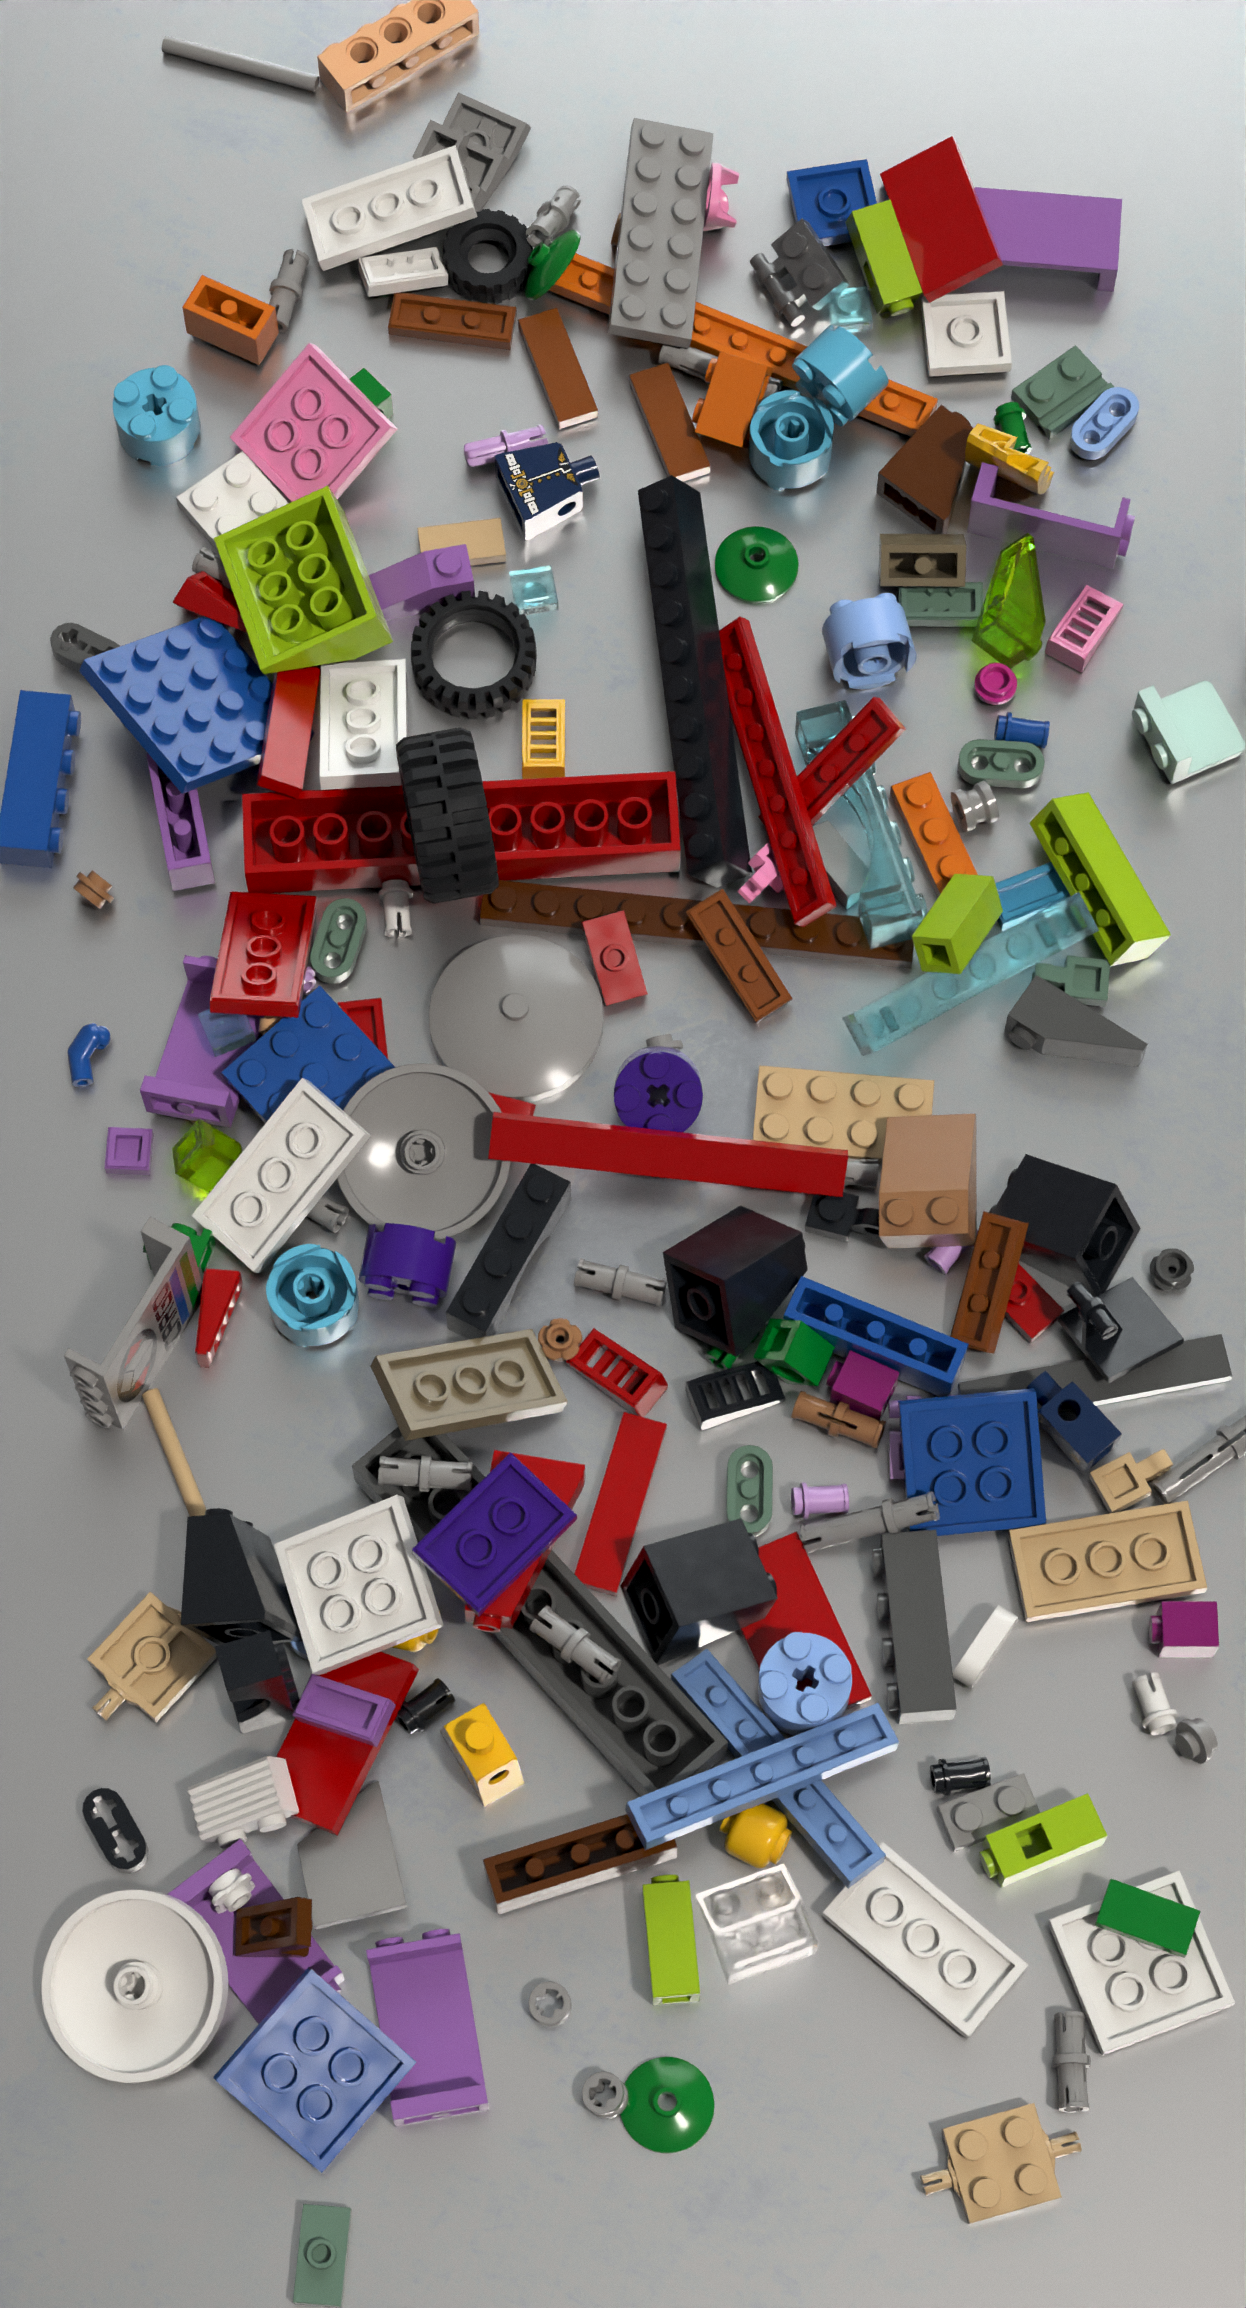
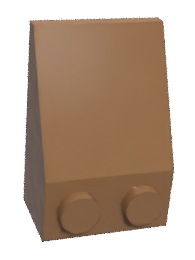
M976 1114L887 1117L879 1189V1237L888 1249L975 1245L977 1237Z

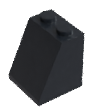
M1025 1154L1018 1168L1011 1172L1004 1193L998 1203L989 1211V1213L1029 1223L1019 1261L1068 1287L1076 1282H1082L1093 1297L1107 1290L1141 1229L1117 1184Z
M741 1205L663 1252L675 1328L734 1356L743 1353L796 1286L800 1277L804 1276L808 1271L805 1242L801 1231Z
M212 1508L207 1509L205 1515L189 1516L187 1518L181 1625L218 1645L269 1630L273 1643L303 1641L270 1537L253 1528V1523L242 1521L233 1516L231 1510Z
M742 1518L643 1546L620 1586L651 1657L657 1665L666 1663L764 1619L778 1599L775 1580L770 1573L765 1571L758 1556L757 1541L752 1533L747 1532Z

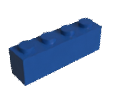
M20 690L0 813L1 864L52 868L54 853L60 854L62 851L63 828L58 827L60 814H67L69 807V789L64 787L66 775H73L75 768V750H70L72 736L79 737L81 729V712L75 711L72 696L69 694Z
M803 1276L800 1277L783 1316V1319L801 1320L835 1347L833 1353L847 1358L851 1350L900 1372L898 1380L940 1397H946L951 1394L965 1361L969 1345Z

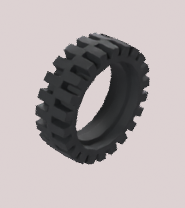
M470 590L461 591V599L456 600L453 594L445 596L443 605L436 601L430 606V614L424 612L419 618V627L415 626L411 641L413 675L419 690L422 689L423 696L429 703L434 700L435 707L440 711L444 712L446 708H449L451 716L460 718L462 712L467 713L468 719H478V713L484 712L486 718L493 717L497 708H500L502 713L511 709V701L518 703L523 698L524 689L528 691L532 684L537 661L534 632L532 627L529 626V620L525 614L520 615L519 608L512 602L507 606L504 597L496 594L492 600L489 599L488 592L479 591L478 597H471ZM469 622L492 624L504 631L513 642L516 653L513 667L505 677L489 686L479 688L455 686L443 679L434 668L432 659L434 644L441 634L455 625Z

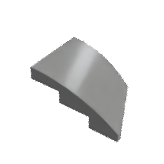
M458 92L443 124L441 125L432 120L429 121L412 157L417 159L456 145L475 210L479 212L508 172L531 127L517 118Z
M379 1781L371 1783L357 1795L338 1836L316 1828L297 1844L307 1897L312 1899V1920L315 1930L407 1908Z

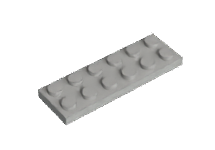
M638 118L633 119L629 139L608 334L689 348L693 332L713 133Z

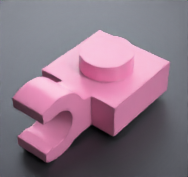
M769 841L748 862L756 873L737 891L749 904L768 885L777 893L783 889Z

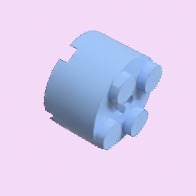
M882 593L874 598H866L854 602L845 599L837 601L830 607L831 615L823 624L822 635L833 676L837 682L840 683L842 679L848 682L849 688L872 689L895 681L894 673L901 670L904 666L906 673L913 667L916 661V651L904 609L897 602L895 595Z
M793 1632L787 1635L768 1650L760 1666L758 1697L766 1717L776 1728L794 1736L841 1718L847 1709L852 1687L851 1664L843 1651L834 1642L823 1636L802 1632ZM805 1678L813 1681L812 1687H806L803 1692L796 1689L797 1680L803 1681Z

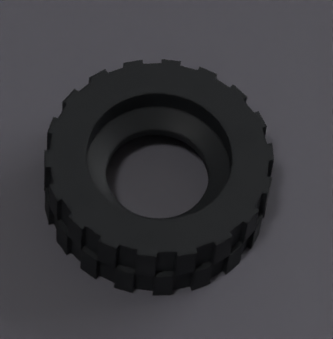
M482 209V211L476 212V218L456 224L448 229L446 240L443 242V260L448 272V283L452 284L453 290L457 294H462L468 301L499 304L503 300H511L516 297L519 291L525 289L526 281L532 265L527 260L533 250V246L526 239L529 236L526 235V226L519 223L518 218L513 215L509 216L501 210L490 211V209ZM482 241L499 242L508 251V262L498 272L481 273L475 270L469 263L468 254L470 249Z

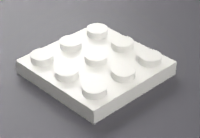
M400 1495L392 1496L274 1544L313 1674L322 1675L444 1626L426 1567L412 1554V1549L418 1542L404 1497Z
M1180 1870L1136 1887L1196 1909ZM1103 1899L1048 1921L1102 2056L1235 2004L1200 1918H1198L1185 1958L1095 1926Z

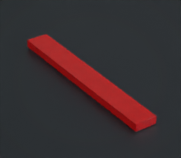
M739 616L719 630L730 712L794 924L805 927L837 907L750 622Z
M493 1112L488 1159L843 1197L848 1150Z

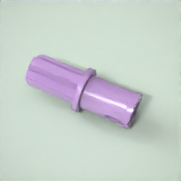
M537 425V427L508 434L506 430H502L499 436L466 443L464 445L465 460L468 466L473 468L494 463V456L500 453L548 444L547 438L530 441L542 438L546 434L543 425Z

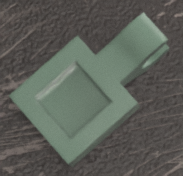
M1067 955L1064 967L1036 963L1035 972L1032 973V980L1037 975L1084 1005L1105 1007L1108 1001L1110 964L1108 960Z

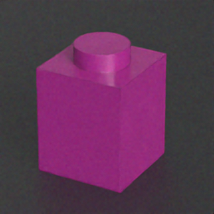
M850 1350L844 1363L835 1362L827 1379L826 1385L832 1388L830 1402L836 1405L840 1401L847 1403L850 1410L881 1421L889 1400L897 1387L900 1372Z
M1162 1601L1156 1613L1157 1616H1150L1149 1620L1150 1643H1158V1657L1213 1658L1219 1648L1217 1601Z

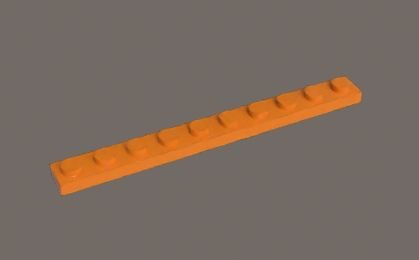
M575 253L564 273L549 291L610 314L615 269ZM696 302L692 340L689 347L717 357L720 351L772 367L771 377L782 380L784 386L799 391L796 387V382L800 377L794 371L792 364L794 359L808 346ZM888 379V386L858 416L912 437L935 412L938 399Z

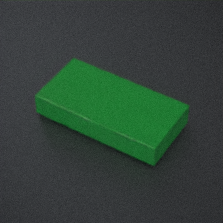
M1110 1879L1095 1926L1185 1958L1201 1911Z

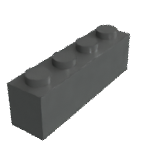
M936 1530L881 1534L879 1549H872V1564L874 1576H882L884 1593L877 1594V1610L879 1621H887L889 1638H882L884 1666L892 1665L894 1683L886 1684L889 1711L897 1710L898 1724L953 1720L957 1708Z

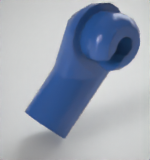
M95 1023L87 1024L80 1029L69 1046L67 1054L73 1086L85 1087L94 1082L90 1057L96 1048L102 1050L109 1045L110 1032L107 1027L97 1026Z

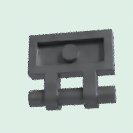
M803 218L771 244L779 256L776 260L769 263L763 253L756 254L750 260V264L756 271L755 279L761 288H767L774 299V308L780 316L786 317L791 326H797L805 319L799 307L806 301L819 311L850 285L810 223ZM788 273H790L797 284L791 291H788L781 281Z

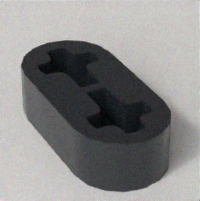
M100 1788L92 1791L83 1802L82 1812L86 1823L109 1864L120 1873L131 1874L140 1870L148 1859L149 1850L124 1801L117 1792L109 1788ZM104 1800L107 1805L114 1803L117 1805L111 1810L117 1825L110 1829L102 1817L92 1818L98 1812L96 1804L99 1801ZM122 1833L129 1845L139 1844L133 1850L136 1858L127 1862L124 1857L117 1859L114 1857L120 1851L114 1839L115 1836Z

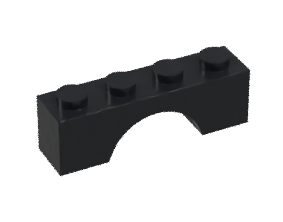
M536 1164L529 1165L446 1311L447 1328L467 1339L496 1334L509 1310L513 1294L527 1264L539 1245L552 1235L571 1201L570 1181Z
M270 1630L214 1646L230 1702L233 1703L242 1734L295 1718L293 1716L292 1704L298 1703L300 1699L283 1642L274 1644Z

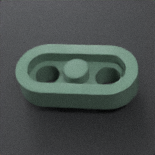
M977 739L968 742L961 749L958 759V771L965 781L973 785L986 781L989 786L1028 788L1035 785L1042 777L1045 760L1041 750L1028 742ZM981 762L985 764L986 768L976 770L972 764ZM1025 765L1029 771L1020 773L1014 767Z
M349 898L337 899L331 902L323 913L311 950L310 961L315 976L325 983H340L346 980L354 970L367 929L365 910L357 901ZM345 920L353 923L352 927L346 930L338 927V924ZM330 959H337L341 962L336 968H329L325 965Z
M746 1445L736 1449L731 1454L727 1464V1522L740 1519V1514L744 1510H753L758 1516L757 1519L753 1522H746L743 1519L742 1521L747 1532L752 1533L754 1537L763 1534L768 1529L772 1518L773 1464L769 1454L758 1446ZM746 1466H753L757 1469L758 1474L753 1478H746L742 1475L741 1470Z

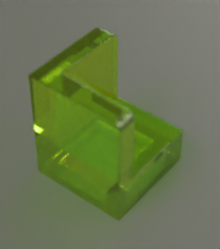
M198 1119L172 1148L175 1174L210 1193L242 1153L241 1144L203 1120Z

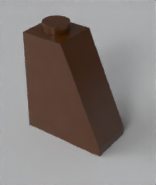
M940 405L878 472L876 493L932 534H947L967 464L965 461L966 443L969 433L973 430L969 421L962 414L951 412L943 405Z

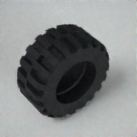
M459 727L403 737L396 744L397 760L424 900L436 904L492 893L499 887L498 869L486 797L471 731Z

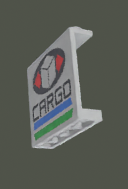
M152 1217L148 1218L140 1232L154 1279L100 1365L70 1348L64 1354L70 1371L69 1375L73 1378L75 1389L78 1391L81 1399L80 1403L83 1405L84 1410L87 1411L85 1416L95 1424L107 1429L112 1424L124 1430L143 1399L142 1394L148 1391L201 1303L202 1280L190 1237Z

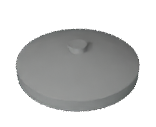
M529 935L494 937L477 943L463 951L440 975L429 1004L431 1042L442 1066L455 1069L469 1076L487 1092L525 1102L542 1100L569 1087L592 1063L603 1034V1004L601 995L587 967L562 946L552 941Z
M418 1063L398 1066L368 1081L354 1094L343 1111L367 1131L371 1137L338 1176L337 1180L351 1207L368 1224H376L379 1231H384L385 1223L404 1224L435 1231L434 1240L444 1239L446 1236L457 1235L476 1224L489 1212L500 1197L507 1181L511 1161L488 1159L493 1112H502L492 1096L469 1076L455 1069L436 1064Z

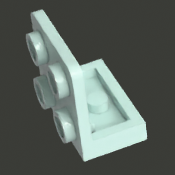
M1209 681L1199 682L1162 699L1154 685L1138 691L1134 710H1132L1134 724L1138 731L1144 734L1151 747L1156 764L1160 769L1164 770L1171 784L1235 758L1244 752L1245 741L1213 684Z

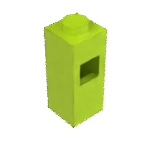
M889 199L852 211L845 223L877 315L889 311L891 316H897L914 308L913 303H916L923 292L891 200Z
M953 875L912 935L922 971L961 974L1003 912L993 876Z
M1087 1793L986 1835L982 1843L984 1850L979 1852V1857L989 1878L996 1876L1002 1888L1100 1847L1104 1844L1108 1835Z
M678 1875L652 1877L651 1884L642 1885L652 2005L700 2001V1985L690 1881H679Z

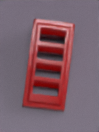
M205 571L187 577L173 600L174 604L247 632L232 591Z
M207 1268L204 1271L195 1349L200 1368H209L211 1362H213L238 1301L243 1285L241 1272Z
M595 1328L579 1345V1352L576 1356L566 1361L567 1365L623 1408L637 1416L645 1417L668 1388V1384L660 1371ZM601 1347L605 1349V1353L593 1368L589 1367L587 1364ZM617 1358L619 1360L617 1365L607 1377H604V1372ZM630 1369L634 1371L623 1387H619L618 1384Z

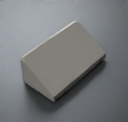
M828 820L812 826L832 892L846 910L881 886L879 880Z

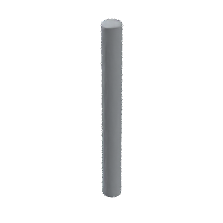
M165 36L162 42V52L316 92L318 88L319 76L170 36Z

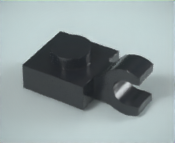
M843 1192V1197L814 1194L805 1223V1232L848 1242L851 1230L880 1238L879 1209H858L859 1196Z

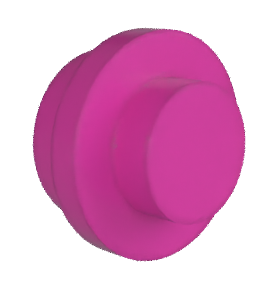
M991 663L980 669L974 682L975 692L982 701L988 704H1004L1015 695L1017 689L1016 676L1006 665Z

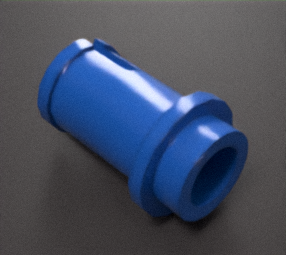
M1007 712L1006 716H997L994 740L1028 742L1045 749L1049 736L1050 722L1012 717L1011 712Z

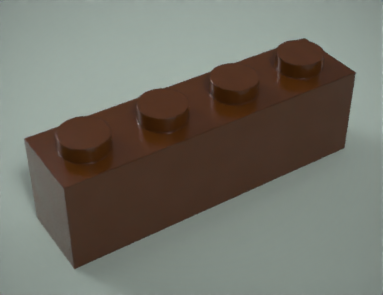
M625 1814L483 1859V1864L497 1913L502 1914L677 1858V1844L675 1839L645 1850L628 1815Z

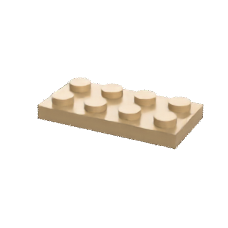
M759 1065L753 1140L848 1150V1158L878 1159V1165H882L887 1117L932 1115L934 1080Z
M1188 1501L1013 1529L1008 1532L1026 1622L1205 1593L1207 1590Z

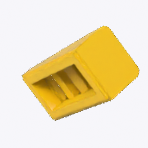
M522 699V779L565 777V699ZM531 712H556V717H531ZM531 726H556V731H531ZM531 740H556V744H531ZM531 753H556V758H531Z

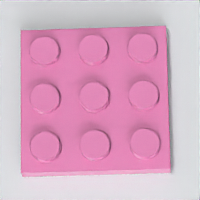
M309 343L233 432L230 438L291 502L327 485L338 500L398 429L316 345Z

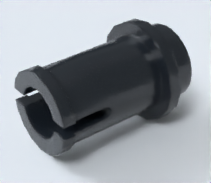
M436 1678L432 1684L410 1701L403 1702L396 1719L410 1735L416 1730L423 1732L425 1730L424 1724L447 1706L455 1703V1698L453 1694H447L450 1690L445 1683Z
M986 1757L949 1763L945 1759H939L938 1764L930 1765V1779L934 1793L942 1792L944 1796H949L953 1790L982 1786L988 1787L991 1785L990 1767Z

